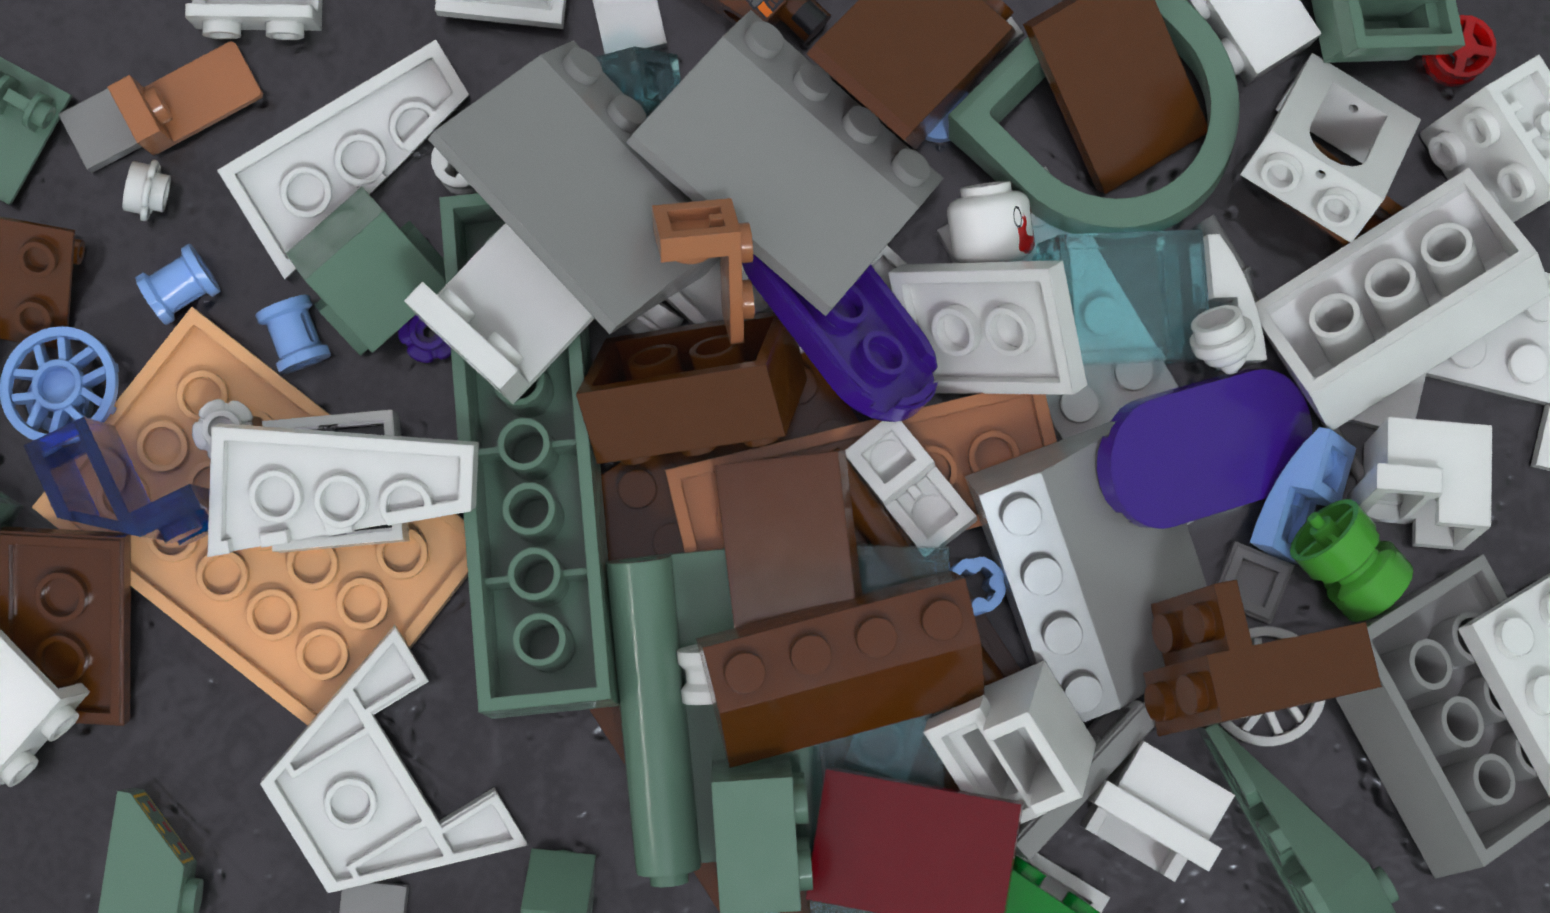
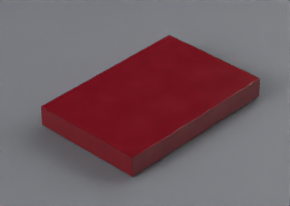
M829 767L825 771L811 860L813 890H807L806 900L875 913H1006L1024 802Z

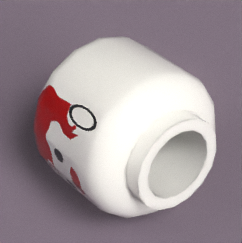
M1011 181L988 182L960 188L961 197L952 201L947 208L952 255L958 263L1015 262V260L1031 254L1035 247L1030 200L1024 192L1012 190Z

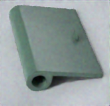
M725 548L630 557L605 562L635 869L638 876L650 877V886L674 887L689 882L688 873L699 870L701 863L716 862L711 769L712 760L726 759L713 704L686 705L682 703L681 689L687 681L685 669L678 665L676 651L682 647L697 644L696 638L734 628ZM820 744L776 755H790L792 773L804 772L809 824H796V838L809 837L811 853L814 848L824 784Z

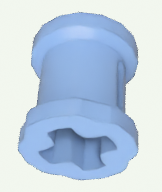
M191 244L181 248L182 256L150 276L142 272L135 277L142 295L165 325L175 321V312L207 293L213 297L221 292L210 269Z
M299 295L279 301L263 308L255 315L258 324L267 326L279 358L276 366L280 375L299 371L331 356L328 345L321 344L308 309L313 305L310 295Z
M986 557L966 558L955 563L947 570L967 577L977 572H981L985 576L981 587L988 595L986 599L977 597L971 600L974 616L993 611L1002 602L1006 593L1004 574L994 561Z

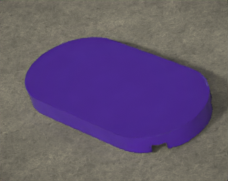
M753 254V262L742 263L743 269L753 286L830 387L850 407L876 420L897 422L911 418L932 399L938 382L934 383L933 372L938 368L935 352L925 334L871 264L825 316L756 255Z
M1267 369L1239 370L1236 374H1224L1136 399L1118 410L1110 421L1115 422V424L1112 426L1109 436H1102L1097 452L1098 481L1102 494L1116 513H1122L1128 520H1131L1128 522L1145 528H1171L1265 499L1290 459L1312 435V422L1308 405L1299 388L1288 377Z

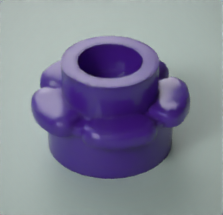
M417 315L412 317L398 330L400 342L408 347L407 354L418 362L430 363L433 359L439 358L443 360L451 356V347L436 333L431 338L425 337L424 329L427 325Z

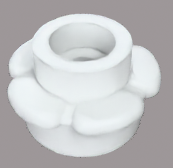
M153 159L150 164L133 161L128 171L122 208L124 211L140 214L141 221H147L152 211L164 212L167 204L171 176L161 173L159 161Z
M661 302L630 321L627 327L637 334L680 327L685 319Z
M221 399L212 400L199 410L200 418L198 422L193 424L192 438L197 448L206 450L208 457L211 459L212 426L218 423L253 426V415L247 406L239 401L232 400L229 403H225Z

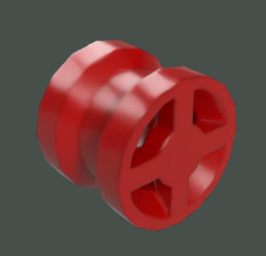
M1459 15L1465 46L1452 53L1455 57L1454 64H1452L1453 59L1449 54L1422 55L1425 70L1435 82L1444 86L1459 87L1470 83L1491 65L1496 55L1495 36L1492 29L1483 20L1472 15Z

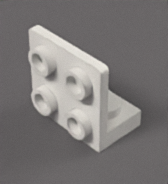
M1540 55L1535 56L1488 84L1420 132V137L1427 146L1431 159L1443 171L1448 180L1465 169L1470 168L1513 222L1550 201V70Z
M504 224L438 294L434 293L424 282H421L404 300L420 320L511 404H514L594 320V317L507 224Z

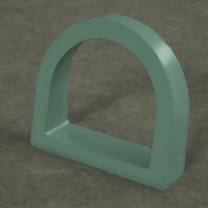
M1155 0L1178 55L1186 62L1199 82L1204 95L1208 117L1207 135L1199 153L1190 166L1174 181L1163 188L1142 196L1118 199L1102 198L1078 191L1064 184L1044 169L999 124L1046 77L1028 36L948 114L949 140L967 154L995 181H1011L1012 190L1024 192L1030 200L1031 213L1049 225L1077 236L1097 240L1134 239L1163 231L1179 223L1198 209L1213 193L1227 169L1237 136L1240 108L1238 85L1227 51L1213 28L1201 14L1186 0Z

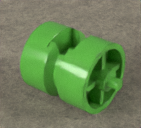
M1352 499L1336 501L1318 512L1311 513L1291 543V557L1311 579L1321 580L1324 583L1328 598L1348 620L1353 622L1371 619L1392 607L1405 592L1413 577V566L1392 542L1379 539L1380 535L1376 531V525L1373 520Z

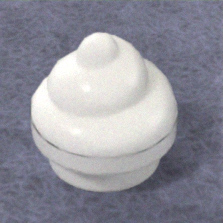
M1223 305L1206 310L1194 318L1191 323L1193 334L1190 337L1189 343L1194 355L1198 359L1204 360L1208 366L1220 368L1226 374H1236L1246 362L1247 354L1253 348L1256 336L1252 321L1242 315L1239 307Z

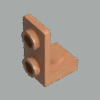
M232 41L225 43L145 87L131 75L107 87L136 142L153 156L260 100L263 96V91L241 50Z
M731 198L652 205L653 231L661 263L677 261L683 264H697L706 261L708 258L720 257L721 305L730 344L744 343V320L754 319L755 316L751 280H742V263L753 262V241L749 222H738Z

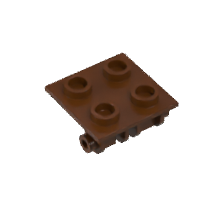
M0 216V339L22 342L30 335L43 329L69 327L73 264H81L85 252V241L75 238V230ZM57 339L44 342L45 347L58 349Z

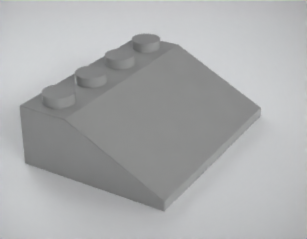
M752 10L722 36L626 142L693 202L731 198L738 222H749L753 254L825 316L944 179L929 165L920 153L905 145L881 124L875 114L858 104L832 81L824 69L811 63L783 38L776 27L763 21Z
M574 40L536 57L437 128L428 138L433 146L609 334L705 276L720 259V257L708 258L706 261L697 264H683L677 261L661 263L653 231L652 205L693 201L626 143L630 136L647 119L644 109L633 98L625 95L602 71V66L597 58L590 52L580 48Z
M1108 422L965 476L994 562L1003 571L1006 596L1029 662L1032 666L1045 660L1083 722L1123 708L1142 696L1146 689L1143 673L1165 667L1162 652L1157 648L1152 635V621L1154 618L1151 604L1207 586L1187 523L1165 529L1139 527L1128 522L1131 520H1128L1122 513H1116L1106 502L1098 481L1097 452L1102 436H1109L1115 422Z
M1484 554L1471 559L1400 598L1392 607L1386 609L1381 614L1355 623L1366 622L1382 687L1336 698L1435 879L1485 867L1550 821V797L1458 631V628L1508 598Z

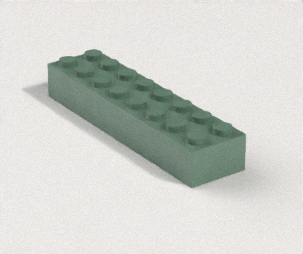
M478 193L439 197L446 284L506 224ZM589 326L577 336L514 404H511L451 348L457 437L459 441L479 442L476 508L470 512L463 513L478 712L491 719L619 706L605 562H608L601 467L596 462L576 396L592 365Z

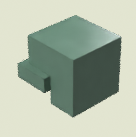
M1311 0L1316 25L1322 33L1319 36L1324 63L1410 60L1416 55L1452 54L1465 46L1456 0Z
M363 187L358 189L286 253L302 278L321 298L314 304L317 310L360 356L367 349L373 353L416 315L404 300L421 282H424L436 294L446 286L444 258L410 220L399 228Z

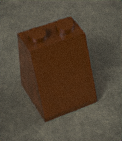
M858 0L807 52V55L914 149H917L1015 37L1017 33L1014 27L1007 22L1014 12L1002 0Z

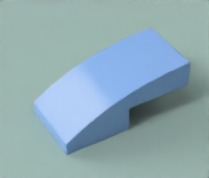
M1319 427L1297 450L1276 480L1257 519L1250 543L1268 555L1285 562L1298 564L1290 555L1291 543L1299 529L1307 521L1308 516L1315 511L1316 504L1327 506L1342 500L1356 448L1332 429Z

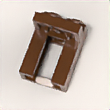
M1237 579L1212 584L1151 604L1154 618L1152 621V635L1157 648L1162 652L1165 667L1143 673L1146 684L1144 701L1150 718L1155 722L1158 737L1382 687L1366 622L1253 645Z

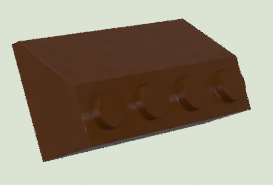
M953 571L860 594L856 598L827 603L696 638L729 768L954 708L985 695L982 646L966 579Z

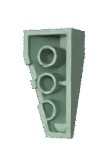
M1218 724L1196 728L1232 794L1235 795L1237 803L1298 913H1396L1392 904L1399 900V896L1393 883L1381 866L1372 869L1364 858Z

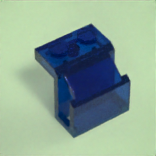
M82 417L24 445L57 518L134 536L164 540L165 544L177 541L179 546L187 545L208 535L210 489L188 484L150 502L118 431L113 425ZM78 436L80 438V441L66 448L59 446ZM85 454L88 455L117 519L99 514L74 461L75 459Z

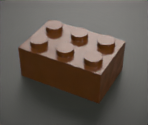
M774 312L755 314L754 319L744 320V343L730 344L724 320L606 338L576 396L597 464L620 461L623 465H637L649 461L656 455L682 452L685 456H698L714 450L717 446L744 442L746 446L759 447L768 445L780 437L786 436L807 381V375L798 343Z

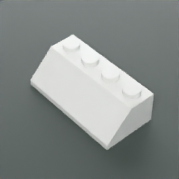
M1467 168L1353 240L1352 243L1342 247L1260 299L1255 304L1262 331L1287 371L1326 428L1335 430L1549 296L1550 285L1538 252L1471 169Z

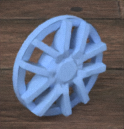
M51 327L40 330L23 340L13 350L4 365L0 379V400L3 411L17 431L41 444L59 447L76 443L90 435L94 436L100 432L99 428L109 415H113L117 409L114 405L119 387L118 364L115 363L106 345L85 331L73 327ZM57 339L59 358L50 360L44 342ZM70 339L80 340L88 345V347L73 357ZM34 350L38 369H18L26 355ZM99 356L103 366L85 375L82 370ZM14 380L32 381V392L13 394ZM106 380L105 394L102 399L90 390ZM84 399H89L99 406L97 412L90 420L78 408ZM34 404L25 423L16 410L15 405ZM48 412H54L49 433L38 432ZM69 416L81 425L76 430L64 433Z

